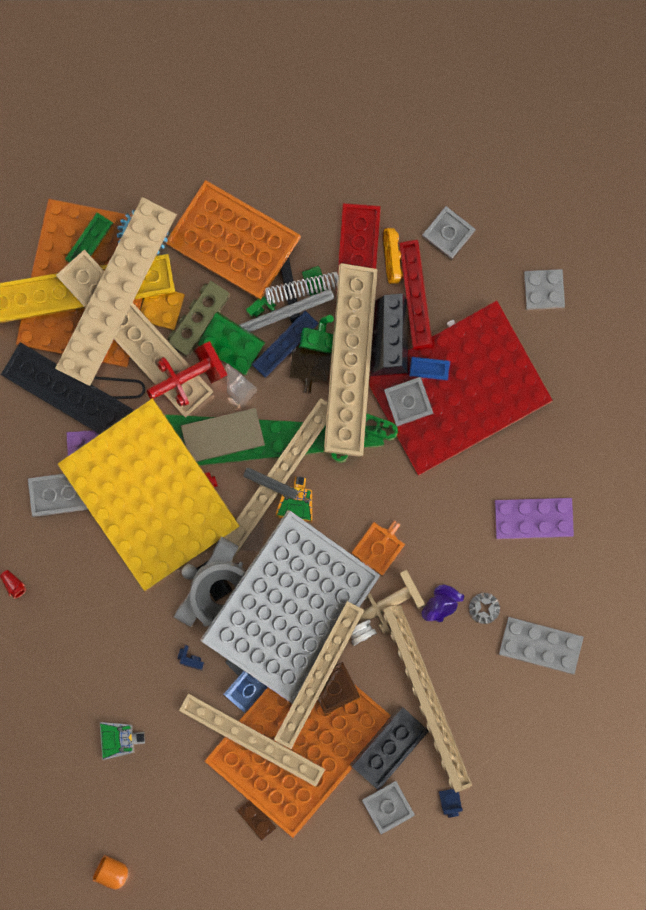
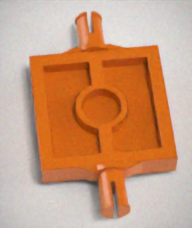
M394 520L391 526L385 529L374 522L351 554L383 576L405 546L394 534L400 524Z

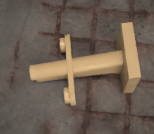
M407 570L400 573L406 586L377 603H375L369 592L365 600L369 599L372 605L364 609L357 625L378 616L381 621L378 625L382 633L389 634L391 631L382 616L385 608L399 605L410 598L413 599L418 610L425 607V603Z

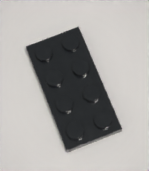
M400 705L351 762L350 766L379 790L429 731Z

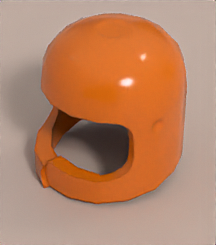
M104 855L94 872L92 880L110 889L117 890L124 885L128 877V868L124 863Z

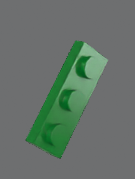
M97 212L65 260L70 263L83 250L92 256L112 227L113 222Z

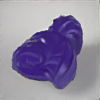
M439 585L434 590V597L430 598L423 608L422 617L429 622H443L444 617L456 611L458 607L457 602L464 601L465 597L451 586Z

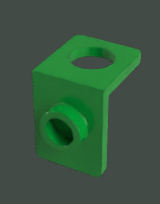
M316 266L302 271L304 280L306 278L310 280L311 278L314 294L311 293L310 283L307 280L309 296L321 293L317 278H315L318 293L315 291L313 281L315 276L321 275L323 277L320 267ZM320 277L319 280H320L321 287H322V292H323V291H325V290H324V287H323L322 278Z

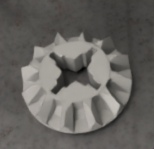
M480 593L471 600L469 612L476 622L488 624L498 617L500 605L492 594ZM481 603L484 605L492 604L488 608V613L485 611L478 613L479 609H481Z

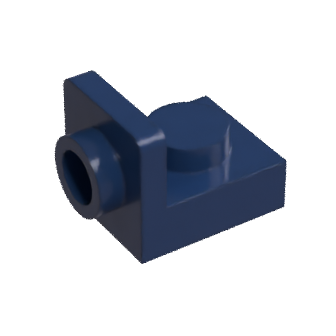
M185 645L184 649L180 648L177 658L180 660V665L203 671L205 663L201 662L202 658L194 655L188 658L187 655L190 648L188 645Z
M454 789L439 791L443 815L447 814L448 818L459 816V812L463 811L459 792L455 793Z

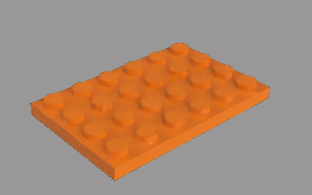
M205 180L165 244L261 300L266 293L265 289L271 285L300 240L301 235Z

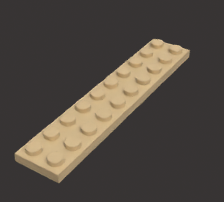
M143 197L141 198L55 369L89 386L91 385L177 214Z
M83 250L56 276L86 308L104 270ZM132 302L114 340L155 385L169 378L157 366L160 358L165 357L175 374L189 368L190 365ZM198 375L181 384L188 398L189 405L180 407L177 404L175 389L164 393V395L186 418L213 393V390Z
M342 263L339 265L324 452L357 457L363 456L377 269Z
M396 605L385 608L384 619L391 627L393 641L397 642L399 648L398 655L406 665L405 672L408 679H411L413 683V693L415 697L419 698L421 704L419 705L420 711L423 716H426L428 721L427 729L430 734H433L435 739V749L441 754L442 767L448 772L450 777L448 779L449 785L455 790V793L471 787V781L402 606Z

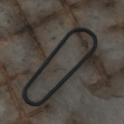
M94 377V379L137 382L142 385L143 390L141 394L136 396H112L115 399L140 398L145 393V385L140 380Z

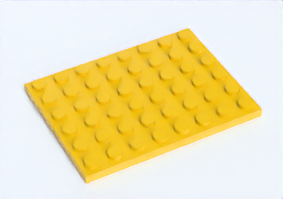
M153 398L58 463L62 472L144 591L218 542L221 537H225L240 526Z

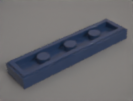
M305 310L252 366L266 378L300 344L302 329H314L319 323Z

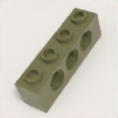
M212 281L209 284L205 283L199 292L201 293L198 300L194 299L189 306L191 310L187 316L184 314L178 322L180 326L176 331L173 330L167 339L173 348L187 359L196 348L215 313H220L230 298L228 291ZM206 299L214 301L211 307H205L203 302ZM195 315L203 317V320L199 323H195L192 319ZM185 330H190L192 336L190 338H183L182 333Z

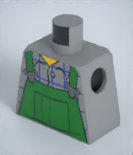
M100 722L102 760L134 753V744H145V733H133V725Z

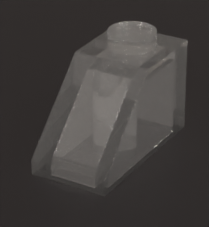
M227 364L225 367L228 374L226 376L227 393L230 397L228 400L235 407L239 405L243 408L257 392V388L231 365Z

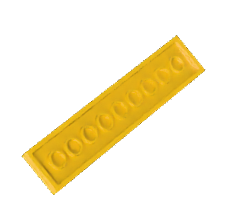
M169 254L155 257L134 299L175 292ZM102 265L100 267L105 271L107 265ZM58 273L0 283V323L83 309L85 307L56 276Z

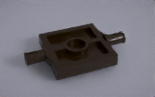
M299 344L292 352L290 379L304 381L303 393H307L308 386V394H311L313 382L328 383L331 354L301 348Z

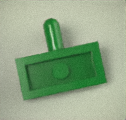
M332 315L322 317L319 321L318 330L303 328L299 347L332 354L333 334L326 333V326L328 323L333 322L334 317Z

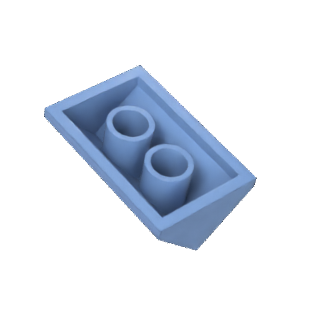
M243 671L224 695L246 713L268 687Z

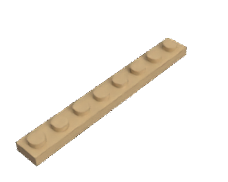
M348 601L346 602L274 738L278 743L290 749L294 745L364 612L360 607Z
M190 694L187 695L179 709L180 712L315 787L325 771L324 768Z

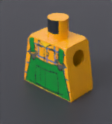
M295 477L292 488L298 490V494L295 499L282 495L276 511L277 518H283L289 510L305 522L312 523V490L305 489L306 478Z

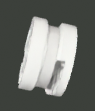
M370 620L355 627L351 636L353 646L377 634L376 630L370 626Z

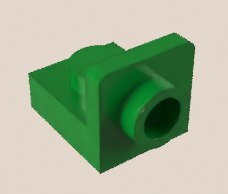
M263 296L261 300L258 299L246 309V313L251 319L254 316L257 318L265 311V307L270 312L275 311L274 307L276 304L271 299L270 305L265 296Z

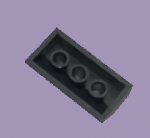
M403 293L383 295L375 300L370 376L408 373L407 299Z

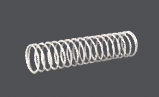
M332 272L331 274L328 273L331 277L333 289H335L332 274H334L336 286L338 283V274L337 272ZM323 274V277L321 275H319L318 277H314L313 281L316 293H318V289L315 283V278H317L320 292H322V287L319 278H322L323 287L326 291L324 275L327 279L328 289L331 290L330 283L328 280V274L327 276ZM306 278V280L302 279L301 282H300V284H301V289H302V294H303L304 297H305V292H304V288H303V285H302V281H304V283H305L307 295L309 296V289H308V286H307V280H308L309 283H310L311 293L314 294V292H313V287H312V284H311V278H310V280H309L308 278ZM293 281V284H292L291 282H289V284H286V283H285L284 286L282 285V287H283V289H284V294H285L286 300H288V297H287V293H286V290H285V285H287V287H288L289 296H290V299H291V300H292V294H291V291H290V284L292 285L293 294H294V297L296 298V292H295V289H294V282H295V281ZM297 281V283L295 282V284H296V286H297L298 295H299V297H301L300 290H299V287H298V281ZM276 285V287L272 286L271 289L269 287L265 289L267 301L270 305L271 297L269 290L271 292L272 301L275 304L272 288H274L277 302L279 303L277 287L280 291L282 302L284 301L281 292V285L280 287Z

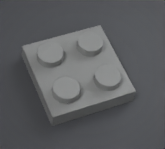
M446 206L423 233L422 237L452 260L476 229Z
M563 269L524 272L526 310L565 307Z
M421 377L384 390L396 426L434 414Z
M396 781L362 800L380 834L415 816Z

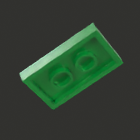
M216 312L197 345L201 346L210 341L220 360L246 375L266 342L221 313Z

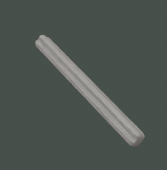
M328 289L242 323L239 326L249 332L330 301L334 299V294L332 290Z

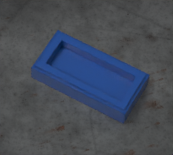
M412 357L409 376L448 381L450 361Z

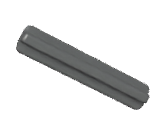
M246 468L243 474L245 478L291 499H295L298 494V490L251 468Z

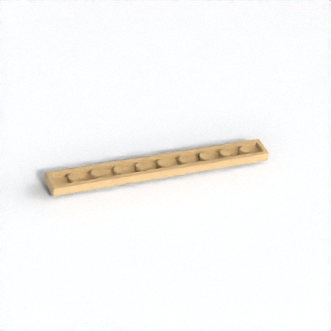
M321 398L268 473V477L283 484L287 482L326 425L328 406L326 401ZM260 485L237 518L240 526L224 537L239 546L232 560L274 501L278 492Z

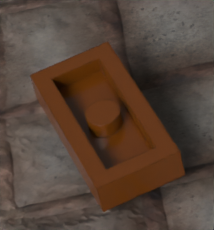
M250 800L237 810L261 841L277 829L266 814Z

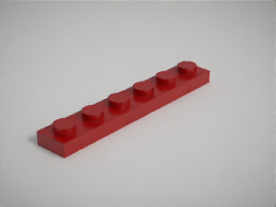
M417 239L400 242L413 348L415 350L433 347L419 241Z

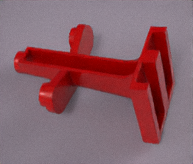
M209 341L194 349L200 362L177 374L174 373L165 357L160 358L157 366L169 378L147 389L146 392L149 398L155 399L175 389L177 404L180 407L187 406L189 401L181 384L204 372L211 384L227 376L228 374L211 342Z

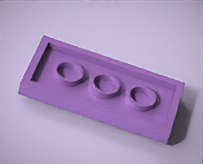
M572 498L495 500L496 539L574 536Z

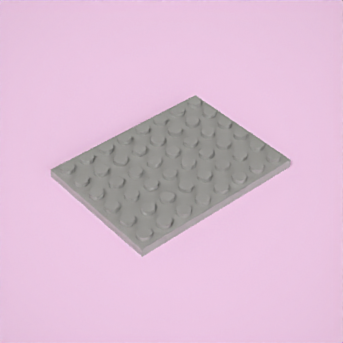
M288 510L200 641L293 704L346 602L348 601L360 607L381 575Z

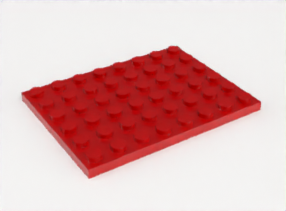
M497 300L432 336L433 347L409 349L408 373L370 376L369 372V386L388 421L396 425L384 390L418 378L409 376L412 357L450 361L448 381L422 378L434 414L397 426V438L418 475L427 472L553 401Z

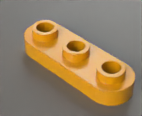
M385 228L383 231L386 274L389 284H398L403 278V271L400 269L401 253L398 250L399 234L394 228Z

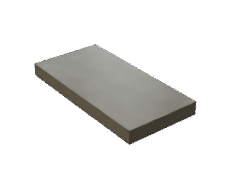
M256 408L181 426L185 445L196 462L265 446Z

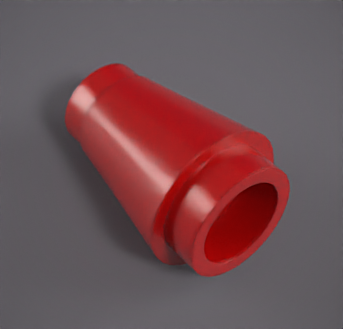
M9 570L4 571L0 575L10 597L17 599L26 592L25 584Z

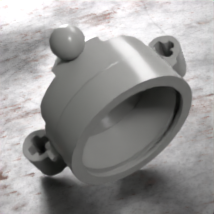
M221 537L205 566H202L198 571L191 564L183 567V577L193 580L190 592L177 609L174 618L189 627L192 626L196 618L203 622L205 627L206 625H211L223 605L217 604L211 599L209 593L211 585L218 580L225 579L234 584L236 588L246 573V570L242 567V562L239 564L230 562L239 547L238 545Z

